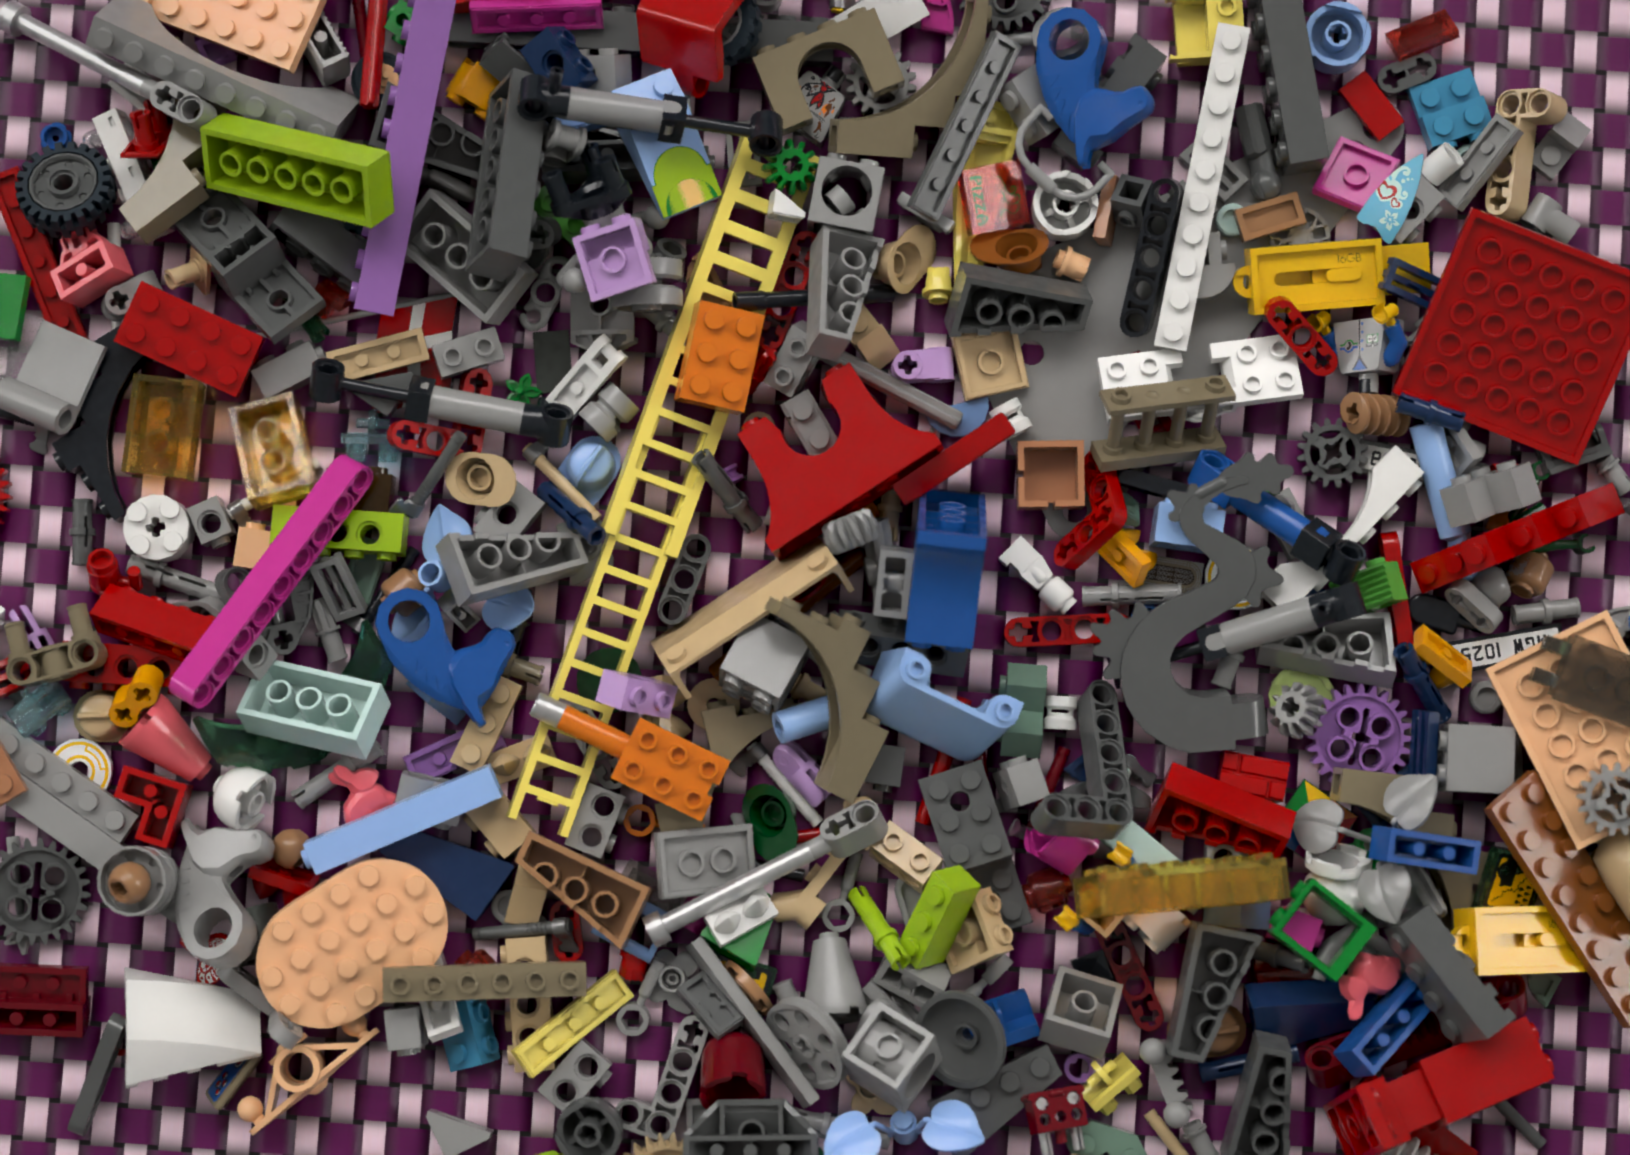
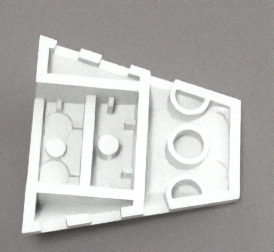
M124 967L126 1089L136 1087L139 1082L152 1079L154 1082L168 1079V1075L185 1071L190 1074L201 1071L202 1067L214 1064L219 1067L261 1056L260 1009L233 989Z

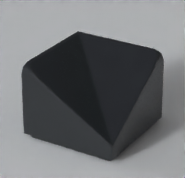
M1101 948L1070 960L1072 968L1114 981Z

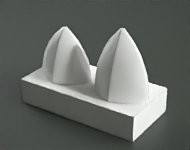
M761 887L706 915L703 920L719 947L722 948L777 917L779 912L764 887Z

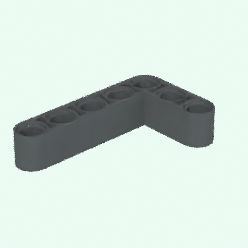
M1095 680L1077 701V715L1088 795L1048 794L1031 814L1032 826L1041 834L1112 840L1118 837L1133 819L1134 812L1117 694L1115 688L1109 682Z

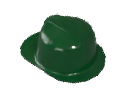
M763 783L749 789L743 798L742 811L746 823H752L754 846L758 854L765 860L770 861L797 846L798 831L795 822V804L789 796L773 785Z

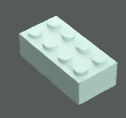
M275 660L260 681L251 679L236 710V714L248 733L366 760L391 702L381 683Z

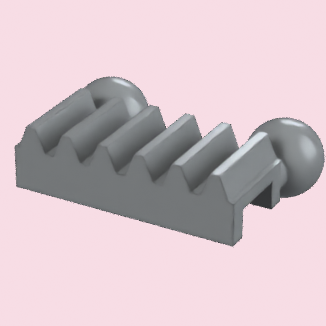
M1148 1038L1140 1045L1139 1055L1145 1063L1152 1065L1167 1105L1163 1112L1165 1122L1172 1128H1182L1189 1122L1193 1103L1183 1101L1188 1097V1090L1178 1089L1183 1084V1077L1173 1076L1179 1071L1178 1064H1168L1174 1057L1166 1053V1039Z

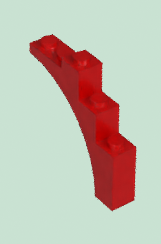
M1612 482L1410 563L1423 594L1625 513V510Z

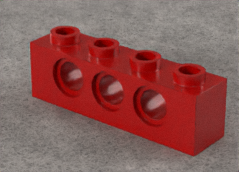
M103 643L108 650V657L101 674L94 676L91 671H87L72 678L61 680L69 682V688L89 689V683L102 684V690L117 691L122 685L132 682L133 677L127 678L123 674V665L128 660H134L137 668L145 664L157 667L159 663L167 662L170 666V674L164 679L162 688H168L167 694L173 695L169 690L170 680L182 662L135 645ZM88 645L83 651V658L86 662L91 661L94 657V648L91 645Z

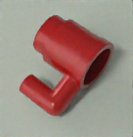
M99 548L89 554L86 567L90 588L94 593L102 595L109 583L120 587L128 586L137 592L143 589L141 570L138 566L128 568V577L122 576L118 560L112 551L106 548Z

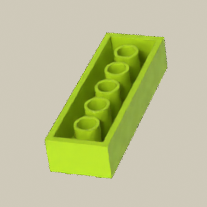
M224 112L200 127L205 180L207 181L206 188L373 228L394 213L390 151Z

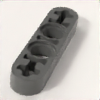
M114 1012L109 1018L70 1118L67 1130L82 1137L85 1136L91 1126L126 1035V1017Z

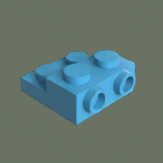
M1470 68L1408 88L1407 90L1428 152L1436 150L1444 142L1449 143L1454 148L1458 147L1457 142L1468 138L1470 143H1473L1492 119L1484 95L1480 96Z

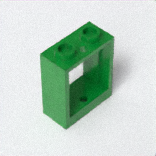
M1309 878L1305 882L1299 880L1289 893L1292 900L1286 908L1283 909L1280 906L1268 920V923L1272 926L1267 932L1330 982H1337L1378 928L1314 878ZM1311 892L1356 927L1327 965L1282 931Z

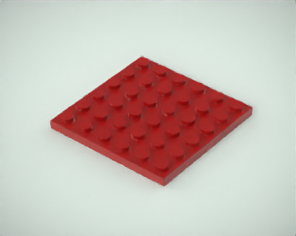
M1471 207L1392 392L1397 395L1403 392L1426 401H1430V399L1437 400L1438 405L1466 412L1463 419L1468 423L1578 466L1630 350V269Z

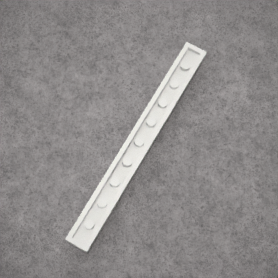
M1218 22L1154 347L1187 353L1251 30L1249 27Z

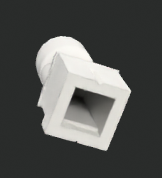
M1022 536L998 558L1005 567L1010 564L1018 572L1020 579L1036 591L1039 590V598L1052 611L1057 612L1059 610L1064 615L1077 602L1073 597V589L1062 578L1058 576L1052 577L1053 574L1043 556Z

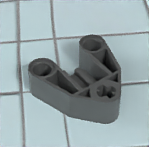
M242 567L226 568L217 574L215 588L224 605L227 604L235 593L227 584L228 577L232 573L235 574L241 585L249 574L246 569ZM309 569L283 603L286 621L281 606L261 633L278 655H287L296 648L311 619L315 580ZM283 636L284 642L275 645L274 639Z

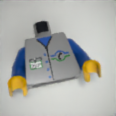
M1381 302L1373 307V318L1333 323V327H1329L1331 316L1327 311H1320L1316 316L1311 314L1307 318L1318 333L1321 331L1322 338L1336 353L1338 358L1337 365L1341 374L1359 378V393L1379 394V376L1395 374L1398 371L1399 362L1408 346V342L1403 332L1404 320L1394 318L1399 312L1396 304L1390 303L1385 306Z

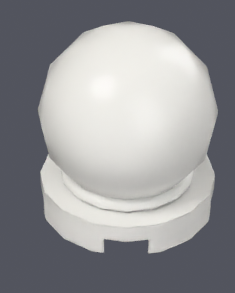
M1337 843L1336 849H1332L1325 854H1313L1306 851L1304 863L1311 872L1305 877L1304 882L1309 878H1314L1353 910L1361 914L1364 906L1358 897V881L1364 871L1372 869L1373 859L1366 858V850L1343 843ZM1312 892L1303 902L1310 915L1323 920L1322 924L1326 926H1342L1350 923Z

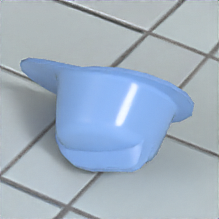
M589 436L581 439L573 446L558 470L594 506L616 478L621 467V456L617 447L611 441L607 443L600 436Z

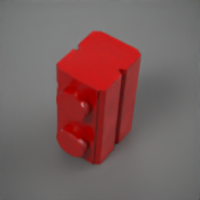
M1222 750L1216 779L1273 803L1275 801L1283 802L1290 763Z

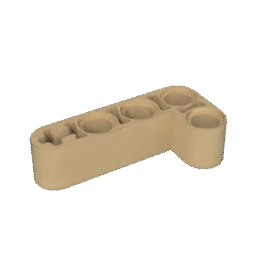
M1543 88L1510 89L1504 91L1499 96L1495 114L1501 115L1524 134L1487 180L1485 207L1492 215L1515 222L1520 220L1526 213L1537 125H1553L1564 119L1568 107L1567 102L1561 96Z

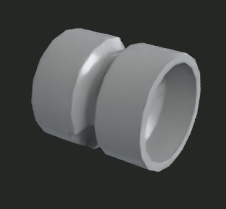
M611 381L597 393L598 400L596 402L589 401L578 413L607 443L621 431L619 425L621 422L628 423L640 411Z

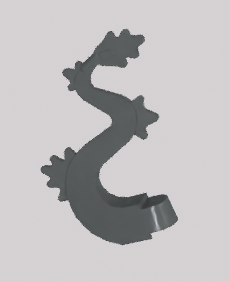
M1246 452L1237 462L1225 468L1217 478L1200 487L1195 483H1190L1186 492L1173 489L1167 492V497L1174 506V510L1168 514L1169 520L1172 522L1179 521L1185 536L1216 564L1218 572L1213 580L1173 597L1151 611H1148L1146 606L1138 601L1134 604L1130 618H1125L1117 610L1111 609L1109 611V623L1094 622L1089 627L1091 632L1100 639V644L1092 648L1093 654L1110 658L1108 666L1103 671V676L1107 680L1120 678L1123 700L1133 718L1146 733L1161 743L1187 753L1236 749V740L1257 738L1269 733L1262 695L1254 693L1230 695L1225 688L1207 690L1184 688L1175 681L1171 673L1170 658L1176 644L1186 634L1236 606L1243 598L1253 607H1259L1262 591L1281 585L1284 582V577L1269 567L1267 563L1270 549L1267 546H1261L1256 550L1250 551L1239 540L1205 524L1202 517L1205 506L1221 493L1234 498H1242L1256 504L1261 502V493L1263 491L1279 494L1281 492V482L1294 474V469L1288 464H1278L1275 455L1272 453L1266 454L1260 461H1255L1254 455L1251 452Z

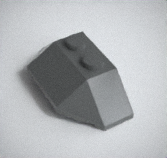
M785 1098L718 1099L683 1134V1155H818V1132Z

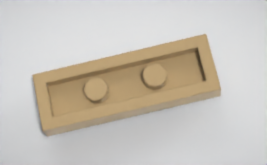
M422 327L325 352L327 358L343 363L345 366V378L354 380L431 360Z
M501 676L495 690L482 707L487 724L479 727L470 718L449 762L468 771L487 764L523 686Z

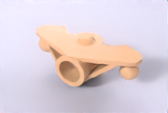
M363 1015L341 1026L345 1034L357 1037L359 1040L357 1042L302 1043L308 1037L304 1032L303 1037L292 1050L279 1045L276 1055L269 1061L271 1066H273V1075L265 1116L263 1115V1104L255 1096L242 1098L237 1106L239 1117L243 1121L252 1122L255 1125L249 1131L251 1135L254 1136L308 1094L316 1095L323 1091L328 1085V1078L380 1032L378 1028L375 1027L369 1032L367 1029V1019ZM347 1049L326 1066V1059L321 1050ZM297 1053H303L308 1056L313 1064L312 1076L307 1080L295 1079L289 1071L290 1059ZM281 1087L287 1091L294 1092L276 1108Z

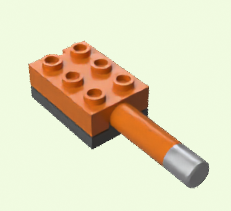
M542 692L539 693L529 713L530 716L618 758L619 760L610 778L701 822L713 799L712 796L708 795V792L713 783L720 785L731 762L639 717L630 735Z

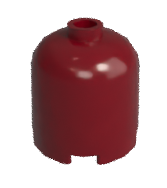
M730 1032L719 1040L714 1037L711 1038L704 1046L701 1056L700 1102L703 1107L708 1110L718 1099H764L766 1096L764 1053L759 1043L748 1034L740 1032Z

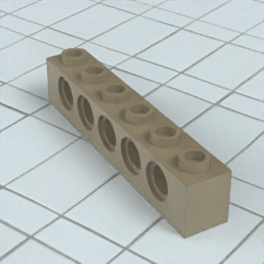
M584 960L390 966L382 968L383 1003L587 996L586 962Z

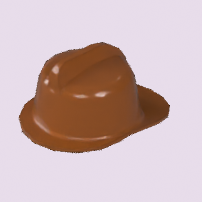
M1035 228L993 229L975 236L971 241L970 250L976 259L984 263L995 264L1004 270L1030 274L1042 268V255L1048 249L1049 239L1043 231Z

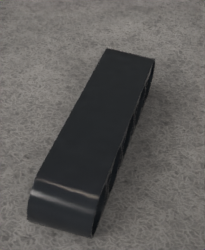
M1172 178L1156 180L1149 191L1120 317L1121 330L1129 337L1146 335L1151 331L1154 324L1183 199L1182 185ZM1166 183L1174 189V197L1168 203L1163 202L1159 197V189ZM1157 216L1163 217L1167 223L1166 231L1161 235L1155 234L1151 228V223ZM1150 248L1156 250L1159 254V262L1155 267L1148 266L1144 261V254ZM1141 281H1146L1151 285L1152 293L1148 299H1142L1137 294V285ZM1133 313L1140 314L1144 319V327L1141 331H1135L1130 327L1129 319Z

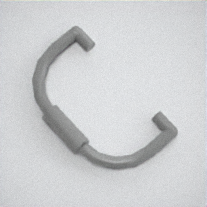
M1039 104L1024 119L1016 134V153L1019 161L1026 169L1024 172L1048 194L1052 193L1061 200L1078 202L1090 199L1100 192L1115 175V172L1103 160L1097 165L1105 173L1102 178L1086 192L1073 194L1057 188V184L1034 162L1031 164L1026 157L1023 141L1030 125L1041 114L1048 121L1053 118L1051 112L1043 104Z

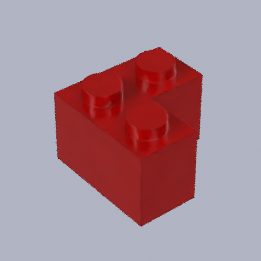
M124 765L113 797L145 807L135 839L165 849H173L194 785L134 766Z

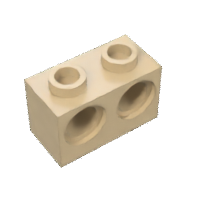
M889 820L887 823V834L880 841L870 845L869 856L918 893L922 894L932 872L942 869L943 858Z

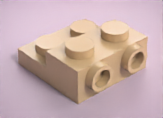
M990 887L979 890L945 958L951 975L961 973L980 963L993 960L1014 950L1011 944L1013 932L1008 925L1004 924L999 912L1001 900L995 893H992Z

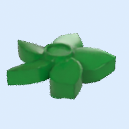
M530 373L522 376L519 383L514 380H506L508 389L513 392L507 397L508 400L531 404L530 399L538 398L543 394L537 387L531 386L532 378Z

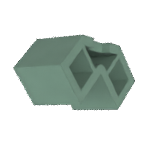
M1008 662L1006 676L1000 675L998 695H1008L1024 703L1015 724L995 741L1000 742V756L1020 757L1026 755V758L1040 759L1043 739V713L1047 691V666Z
M1088 1118L1089 1125L1081 1126L1085 1149L1074 1151L1070 1129L1066 1130L1068 1142L1065 1144L1070 1154L1101 1155L1107 1152L1108 1155H1147L1138 1136L1134 1132L1092 1118Z

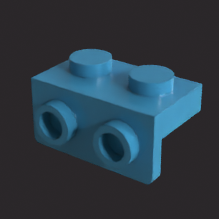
M486 999L457 1001L456 1004L464 1032L442 1039L450 1072L483 1065L500 1059L499 1043L495 1037L490 1017L491 1012Z

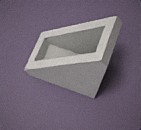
M433 1108L428 1110L426 1119L444 1155H458L490 1139L494 1132L493 1129Z

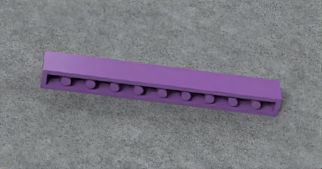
M456 0L407 1V7H412L413 10L411 20H404L400 39L406 40L404 54L397 52L394 72L400 73L398 86L391 85L387 105L393 106L391 119L384 118L381 138L387 139L385 150L390 151L394 213L373 228L365 226L362 228L361 236H366L367 242L365 250L358 249L355 268L361 269L359 282L352 281L348 301L354 302L353 309L394 316Z

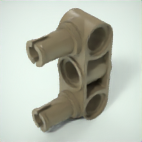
M78 603L67 607L74 635L71 637V641L48 645L36 651L30 649L24 621H15L3 625L11 653L8 654L6 675L13 684L34 687L72 678L80 673L98 669L105 664L108 650L101 642L97 631H93L87 603ZM88 645H91L94 648V657L91 661L86 662L83 658V651ZM25 663H28L31 667V674L26 680H23L20 670Z

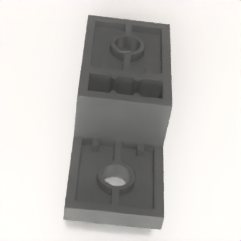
M208 188L205 191L210 198L173 226L209 264L219 286L275 345L327 306L325 300L287 261L276 236L237 195ZM214 217L222 218L216 225H207L208 221ZM282 297L288 298L284 305L273 306L277 299Z
M982 760L919 779L918 783L939 844V851L945 868L961 865L981 885L980 889L990 887L992 892H996L1001 899V909L999 912L1002 920L1011 930L1033 923L1012 860L1013 854ZM963 793L968 796L970 804L966 810L956 811L951 807L950 800L954 794Z

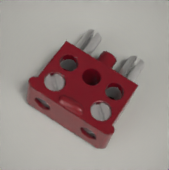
M1083 1085L1030 1093L1021 1097L1020 1100L1025 1105L1030 1136L1038 1134L1042 1155L1054 1154L1050 1132L1054 1131L1056 1144L1067 1143L1065 1129L1068 1128L1070 1129L1074 1151L1085 1149L1081 1126L1089 1124L1082 1093L1085 1090ZM1040 1116L1043 1119V1124L1040 1122Z

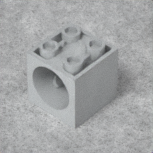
M828 153L827 157L820 156L807 219L808 231L818 233L822 225L825 224L873 236L885 168L879 167V162L870 159H860L859 163L847 161V156L838 153ZM845 177L860 181L866 192L869 191L871 196L870 202L865 209L862 207L854 215L850 216L834 213L829 203H824L822 198L829 184H833Z
M763 617L740 632L720 666L719 686L723 687L722 691L726 695L739 700L742 697L752 702L751 706L763 714L769 715L770 712L779 711L808 660L809 649L798 634Z
M1465 724L1439 725L1436 772L1438 778L1437 792L1499 795L1514 783L1515 727Z
M882 1002L877 1004L841 1054L850 1080L903 1113L908 1110L943 1060L934 1034Z

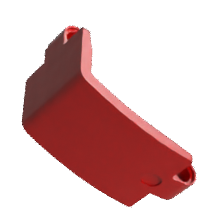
M641 0L636 11L641 60L666 69L671 68L684 95L698 99L703 97L708 90L710 81L717 83L723 79L724 53L722 30L744 0Z

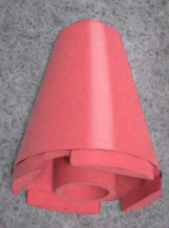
M162 693L159 694L155 704L144 709L136 724L129 727L118 741L123 748L189 782L194 778L200 781L212 768V765L209 763L212 756L170 700Z

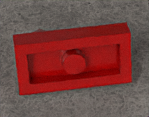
M272 858L263 864L252 865L247 877L252 879L253 888L260 900L271 896L278 888L282 889L283 903L286 906L319 885L322 875H315L314 872L300 867L295 870L283 869Z

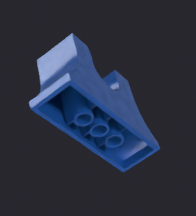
M931 489L919 497L905 642H911L913 647L928 649L932 645L945 646V649L951 652H964L965 648L973 649L987 543L986 500L984 494Z

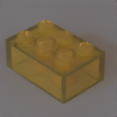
M133 374L121 466L122 472L133 476L194 482L206 390L205 384L199 380Z
M290 391L228 408L246 494L252 506L259 511L273 507V504L281 505L306 498L318 480L301 404L293 392Z

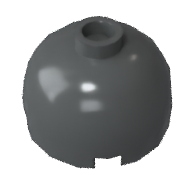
M585 1096L574 1100L562 1111L556 1124L555 1140L564 1155H615L623 1138V1121L618 1110L610 1102L599 1097Z

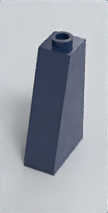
M423 831L384 846L379 850L380 853L389 859L407 862L419 868L433 881L444 899L475 921L482 917L495 895L500 892L517 868L512 862L498 857L495 858L492 855Z
M1316 979L1261 982L1244 985L1252 1032L1254 1033V1030L1286 1036L1289 1045L1354 1029L1378 1002L1377 995L1367 994L1364 998L1362 1016L1358 1020L1352 1021L1349 1019L1348 1014L1349 1002L1340 992L1339 980L1337 982H1330L1328 979H1325L1324 982Z

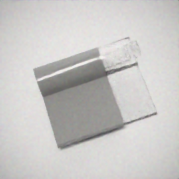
M25 312L21 341L0 340V409L58 435L67 433L78 416L108 348Z

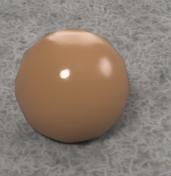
M285 829L277 834L273 839L275 845L273 859L276 864L283 869L295 870L302 865L304 861L301 851L304 850L303 843L310 839L309 836L300 829Z
M125 862L119 864L109 875V891L118 902L125 904L137 903L143 900L150 891V874L138 863Z

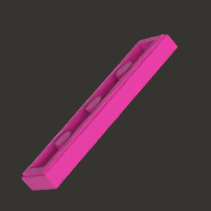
M477 0L469 2L472 34L543 31L547 26H564L568 30L604 29L602 0Z

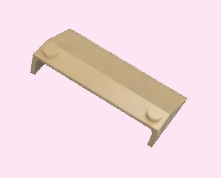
M817 537L780 562L778 559H775L685 618L678 625L673 626L650 641L667 672L687 700L692 695L680 678V672L771 613L764 609L770 597L780 602L784 596L792 599L832 572L835 573L849 593L855 589L832 553Z

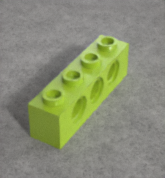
M273 504L269 544L274 541L299 506ZM352 510L341 525L346 527V537L340 542H334L331 538L318 556L324 557L329 555L331 557V552L341 551V553H344V558L361 560L364 558V554L377 555L376 560L396 562V557H406L409 517L404 513ZM373 528L378 529L380 536L377 542L366 544L364 540L366 532Z

